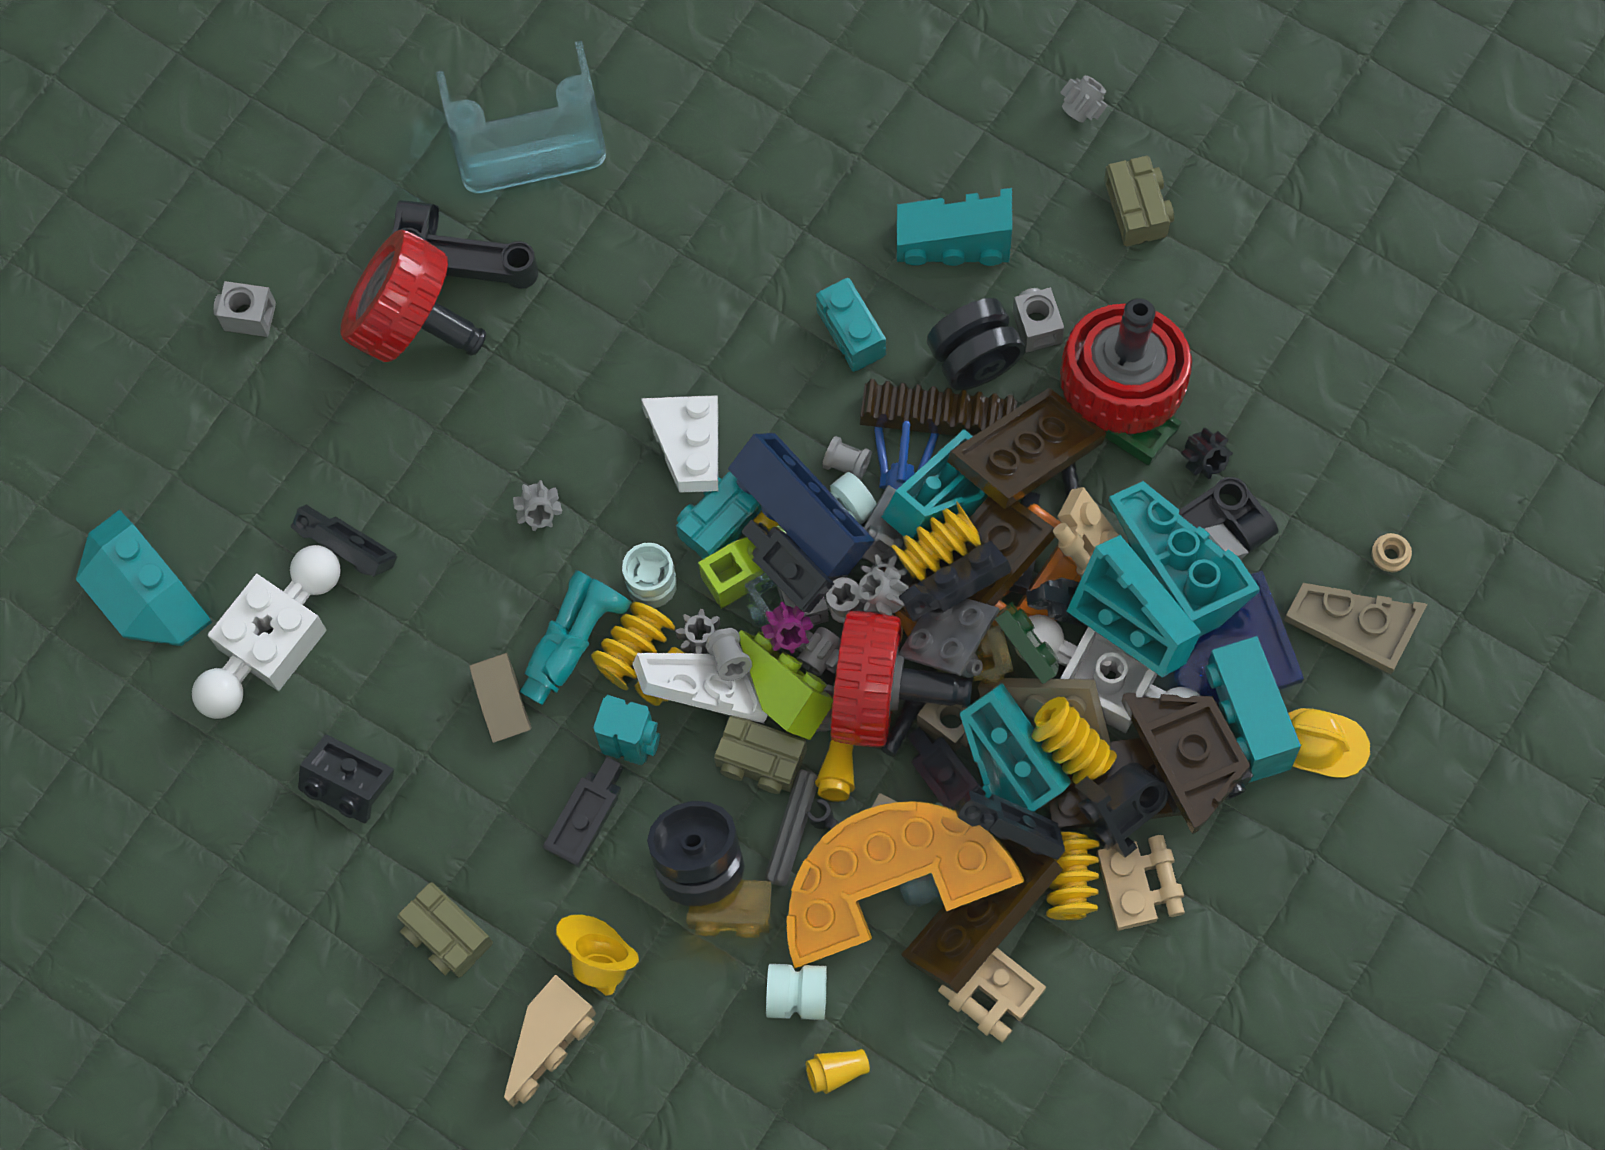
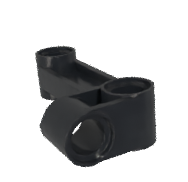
M399 200L397 203L392 234L398 230H406L443 251L448 258L446 276L509 283L518 289L530 287L536 282L538 266L535 253L529 244L522 241L504 244L436 235L439 223V207L437 205ZM519 262L527 263L525 266L521 268L513 267L515 264Z
M1235 477L1221 479L1214 487L1179 510V515L1196 528L1200 526L1205 529L1224 524L1249 553L1278 534L1277 524L1271 514L1260 505L1246 484ZM1230 494L1236 499L1237 504L1234 506L1226 505L1221 501L1219 495Z

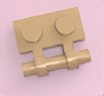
M1084 487L1070 491L1057 516L1062 523L1053 530L1054 535L1059 540L1058 547L1065 556H1070L1076 563V571L1081 578L1095 547L1119 536Z
M1156 835L1148 839L1152 852L1149 855L1140 856L1137 841H1134L1137 849L1126 858L1113 847L1109 850L1105 848L1097 850L1096 855L1099 858L1098 863L1117 931L1157 922L1158 917L1154 907L1156 905L1166 903L1169 917H1176L1185 913L1181 900L1185 897L1182 885L1177 884L1172 868V863L1175 860L1172 850L1167 849L1163 835ZM1156 869L1161 888L1150 891L1145 871Z
M997 948L958 994L944 985H941L938 992L950 1000L948 1005L955 1011L960 1012L962 1010L979 1024L977 1028L986 1036L992 1034L1003 1043L1013 1030L1001 1022V1018L1006 1012H1009L1017 1020L1021 1021L1045 992L1046 986ZM978 988L996 1002L990 1011L972 998V995Z

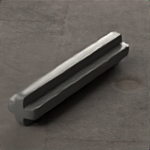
M799 770L795 777L765 873V879L774 885L785 886L790 877L808 819L807 811L810 812L817 790L815 784L817 775L811 771Z

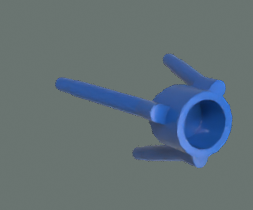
M904 421L902 426L899 462L891 464L890 470L888 469L883 428L874 427L881 474L879 487L882 489H886L887 485H890L897 490L915 474L914 466L907 463L910 439L909 421ZM931 433L917 471L931 459L939 434Z

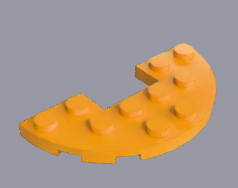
M915 801L893 802L865 809L848 817L827 832L803 861L791 889L792 894L786 921L789 951L794 968L872 939L858 900L932 873L945 909L949 911L1023 883L1024 879L1017 864L1002 843L981 825L972 827L959 819L955 810L932 803Z

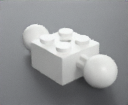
M312 545L298 551L290 565L292 581L284 591L256 573L208 634L216 648L230 659L223 668L207 670L194 682L192 700L200 713L209 718L222 719L236 712L243 700L241 682L249 672L278 692L327 631L319 616L303 606V604L310 595L327 593L337 584L341 568L338 558L331 550L323 546ZM273 629V631L270 634L266 633L265 631Z
M1040 614L1029 616L1035 627L1033 629L1034 633L1042 643L1044 641L1047 642L1059 659L1057 663L1066 667L1060 679H1095L1106 724L1124 733L1127 732L1132 721L1121 702L1123 694L1128 692L1136 693V697L1160 698L1161 694L1178 695L1182 698L1200 696L1196 691L1187 687H1176L1164 691L1152 685L1157 676L1155 672L1090 627L1087 628L1079 645L1076 646L1064 640L1063 631L1054 619ZM1015 648L1017 654L1024 660V658L1021 656V654H1020V653L1018 652V650ZM1109 671L1116 673L1115 679H1108L1104 675H1107Z

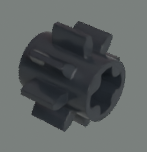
M1206 427L1202 429V432L1189 436L1185 444V450L1181 451V454L1189 460L1185 467L1193 474L1201 473L1208 479H1211L1212 474L1224 471L1229 462V456L1233 454L1232 451L1225 447L1228 439L1219 431L1213 434Z

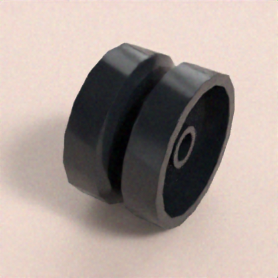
M996 298L981 299L956 309L941 319L927 335V345L935 359L944 362L942 372L951 388L955 390L972 389L996 379L1012 368L1025 353V344L1017 330L1013 327H1008L1010 318L1002 303Z
M707 801L685 802L675 805L660 814L650 827L647 843L660 889L670 900L684 906L712 904L731 894L741 882L745 864L733 818L723 807Z

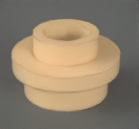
M1390 533L1380 536L1375 541L1371 554L1374 563L1380 569L1387 572H1398L1404 569L1410 562L1412 550L1405 538L1398 534ZM1392 549L1397 553L1398 558L1389 559L1385 556L1384 551Z

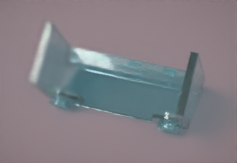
M582 41L575 42L581 74L568 77L558 85L556 90L558 107L485 122L482 108L474 101L461 100L452 102L444 71L436 72L460 177L467 190L473 193H485L594 169L603 163L606 158V146Z

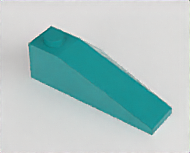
M1144 481L1109 497L1108 501L1134 552L1201 631L1200 636L1220 627L1259 593V586L1237 555L1229 549L1225 551L1209 538L1210 534L1200 526L1198 528L1194 527L1179 515L1178 508Z

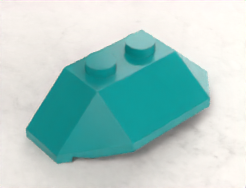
M120 509L88 533L76 580L123 638L183 646L212 623V620L178 577Z

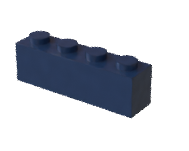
M775 433L753 434L728 467V470L737 478V485L760 503L762 512L769 519L777 522L786 534L828 577L848 575L875 540Z

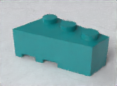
M1012 188L1000 189L999 197L979 199L978 193L966 194L965 202L945 204L943 198L897 204V262H905L909 265L943 262L951 266L960 265L964 262H980L987 266L1009 262L1012 239Z
M962 430L895 491L881 518L902 536L907 535L915 541L919 539L917 527L921 526L929 533L932 532L930 525L932 517L943 524L945 523L943 515L945 508L957 515L956 501L970 518L986 500L988 495L951 466L947 460L951 450L973 436L966 430Z
M1121 535L1095 547L1067 612L1161 677L1186 665L1201 631Z
M1003 683L960 712L974 762H977L981 773L986 798L994 794L1034 812L1061 794L1072 783L1067 774L1062 770L1060 764L1053 761V754L1046 753L1043 750V741H1034L1032 738L1034 727Z

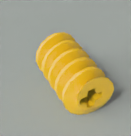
M957 501V515L947 508L943 510L944 524L934 517L930 519L932 532L929 533L921 526L916 528L919 538L917 542L907 535L904 536L903 540L906 548L904 551L894 544L891 545L912 578L916 577L920 581L926 579L927 568L936 573L941 569L940 559L949 565L953 563V550L962 556L968 554L965 544L967 541L976 547L981 546L977 529Z
M633 602L630 605L632 615H622L620 622L623 627L615 626L611 629L613 639H603L601 647L604 652L597 650L591 654V658L599 671L609 681L623 690L629 689L622 679L624 676L637 679L636 672L632 667L637 653H643V651L657 653L651 641L655 639L660 642H666L667 639L661 631L662 627L675 630V625L664 614L640 602Z
M1056 697L1049 700L1036 713L1034 717L1036 727L1032 732V738L1035 742L1043 741V750L1046 753L1053 752V761L1059 764L1063 763L1062 770L1066 774H1073L1072 780L1075 784L1079 783L1086 776L1091 780L1096 779L1108 771L1114 764L1117 757L1116 752L1110 750L1107 742L1100 739L1095 729L1090 728L1088 722L1080 717V714L1074 707L1069 706V702L1065 697Z
M1061 832L1065 852L1056 862L1063 870L1049 886V888L1055 891L1047 895V903L1055 907L1049 909L1046 912V916L1056 920H1081L1086 917V914L1098 911V906L1087 902V898L1098 895L1099 890L1087 886V882L1098 879L1099 874L1087 870V866L1099 862L1098 857L1088 854L1089 849L1099 847V841L1090 839L1085 834Z

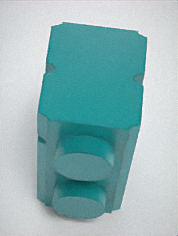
M845 278L816 294L817 312L841 353L845 354V359L853 372L870 365L886 355V338L850 278Z
M728 472L722 479L718 477V491H704L705 497L696 506L693 504L687 505L677 517L678 524L676 529L678 537L702 559L736 541L743 534L741 531L750 520H753L761 512L760 503L737 485V478L731 472Z
M610 695L603 698L593 727L602 754L618 759L623 756L625 761L643 765L644 762L646 763L648 755H655L660 741V733L656 732L658 723L652 721L648 706L630 702L627 705L624 699Z

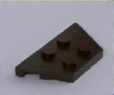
M1128 692L1123 694L1121 702L1192 834L1198 832L1248 772L1250 767L1248 760L1213 697L1191 696L1189 698H1182L1178 695L1161 694L1160 698L1136 697V693Z

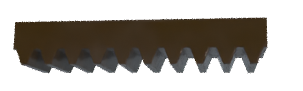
M870 379L864 386L860 425L902 430L903 422L909 421L910 431L957 436L962 430H966L970 435L974 436L1017 408V401H1015L1012 395H1008L1005 399H1000L997 393H993L988 398L984 397L983 393L979 391L974 396H971L967 390L954 394L951 388H947L944 392H939L936 386H932L927 391L923 390L922 386L918 384L913 389H909L906 383L893 387L890 381H885L883 385H878L875 379Z

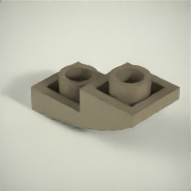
M508 653L470 665L473 682L492 742L494 743L531 730L532 727L519 693L520 687Z

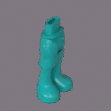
M575 570L569 580L568 590L556 620L549 622L544 637L534 648L524 673L528 678L519 692L543 705L551 691L558 692L559 688L555 685L562 686L573 672L581 655L589 646V636L599 618L606 612L624 614L632 602L602 582Z

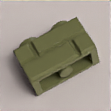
M1142 156L1131 159L1128 162L1125 160L1106 166L1104 182L1124 246L1136 245L1146 240L1149 242L1168 236L1170 223L1174 222V211L1170 200H1163L1160 191L1164 189L1162 172L1159 167L1153 168L1150 156Z
M730 715L723 737L715 753V764L721 768L720 773L730 779L742 781L745 776L759 781L757 786L767 792L780 794L781 789L791 792L796 774L801 768L806 755L807 742L790 734Z
M433 882L429 883L397 916L404 925L399 932L415 948H418L423 943L433 953L428 960L445 976L451 970L458 978L462 977L493 944L491 938Z

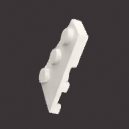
M718 395L641 398L644 414L652 425L653 434L656 441L660 443L665 455V461L679 492L718 491Z
M637 653L634 659L633 667L643 694L763 724L768 716L761 708L750 671L742 678L734 681L722 680L717 673L718 664L713 655Z

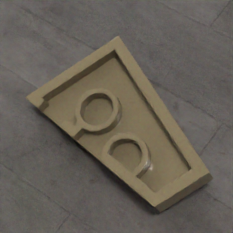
M1303 583L1284 621L1392 674L1427 604L1413 602L1412 604L1392 601L1390 597L1378 595L1376 598L1352 594L1349 590Z
M983 678L978 686L980 697L1003 683L1034 728L1036 727L1034 717L1038 710L1053 698L1065 697L1069 702V706L1074 707L1080 714V717L1088 722L1090 728L1095 729L1100 739L1105 740L1111 747L1095 679H1050L1042 684L1039 679Z

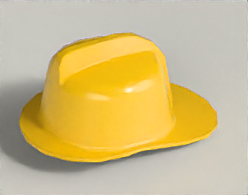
M1300 708L1288 713L1301 744L1293 767L1329 777L1346 778L1357 774L1366 765L1370 756V742L1366 732L1357 722L1345 716L1317 709Z
M582 914L569 915L562 918L556 926L558 939L571 954L574 977L585 985L595 987L605 996L612 995L616 986L624 979L627 970L635 967L639 962L638 953L611 926L602 920Z

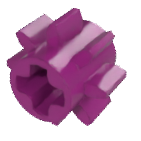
M782 601L780 606L772 612H765L770 624L761 627L765 638H771L770 643L774 651L782 647L794 653L795 648H798L802 643H809L805 630L813 628L810 617L804 616V612L797 606L793 608L785 605Z

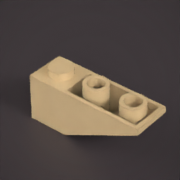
M557 975L549 981L527 1007L504 1098L513 1108L519 1101L523 1104L526 1103L539 1088L537 1080L547 1069L553 1072L566 1058L567 1052L564 1050L575 1038L578 1041L583 1039L595 1024V1021L592 1020L596 1015L593 1007Z

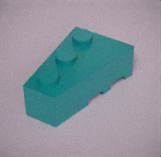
M1258 636L1213 649L1208 665L1205 666V673L1211 688H1216L1220 700L1219 709L1250 764L1249 768L1253 773V777L1249 783L1291 770L1301 744Z

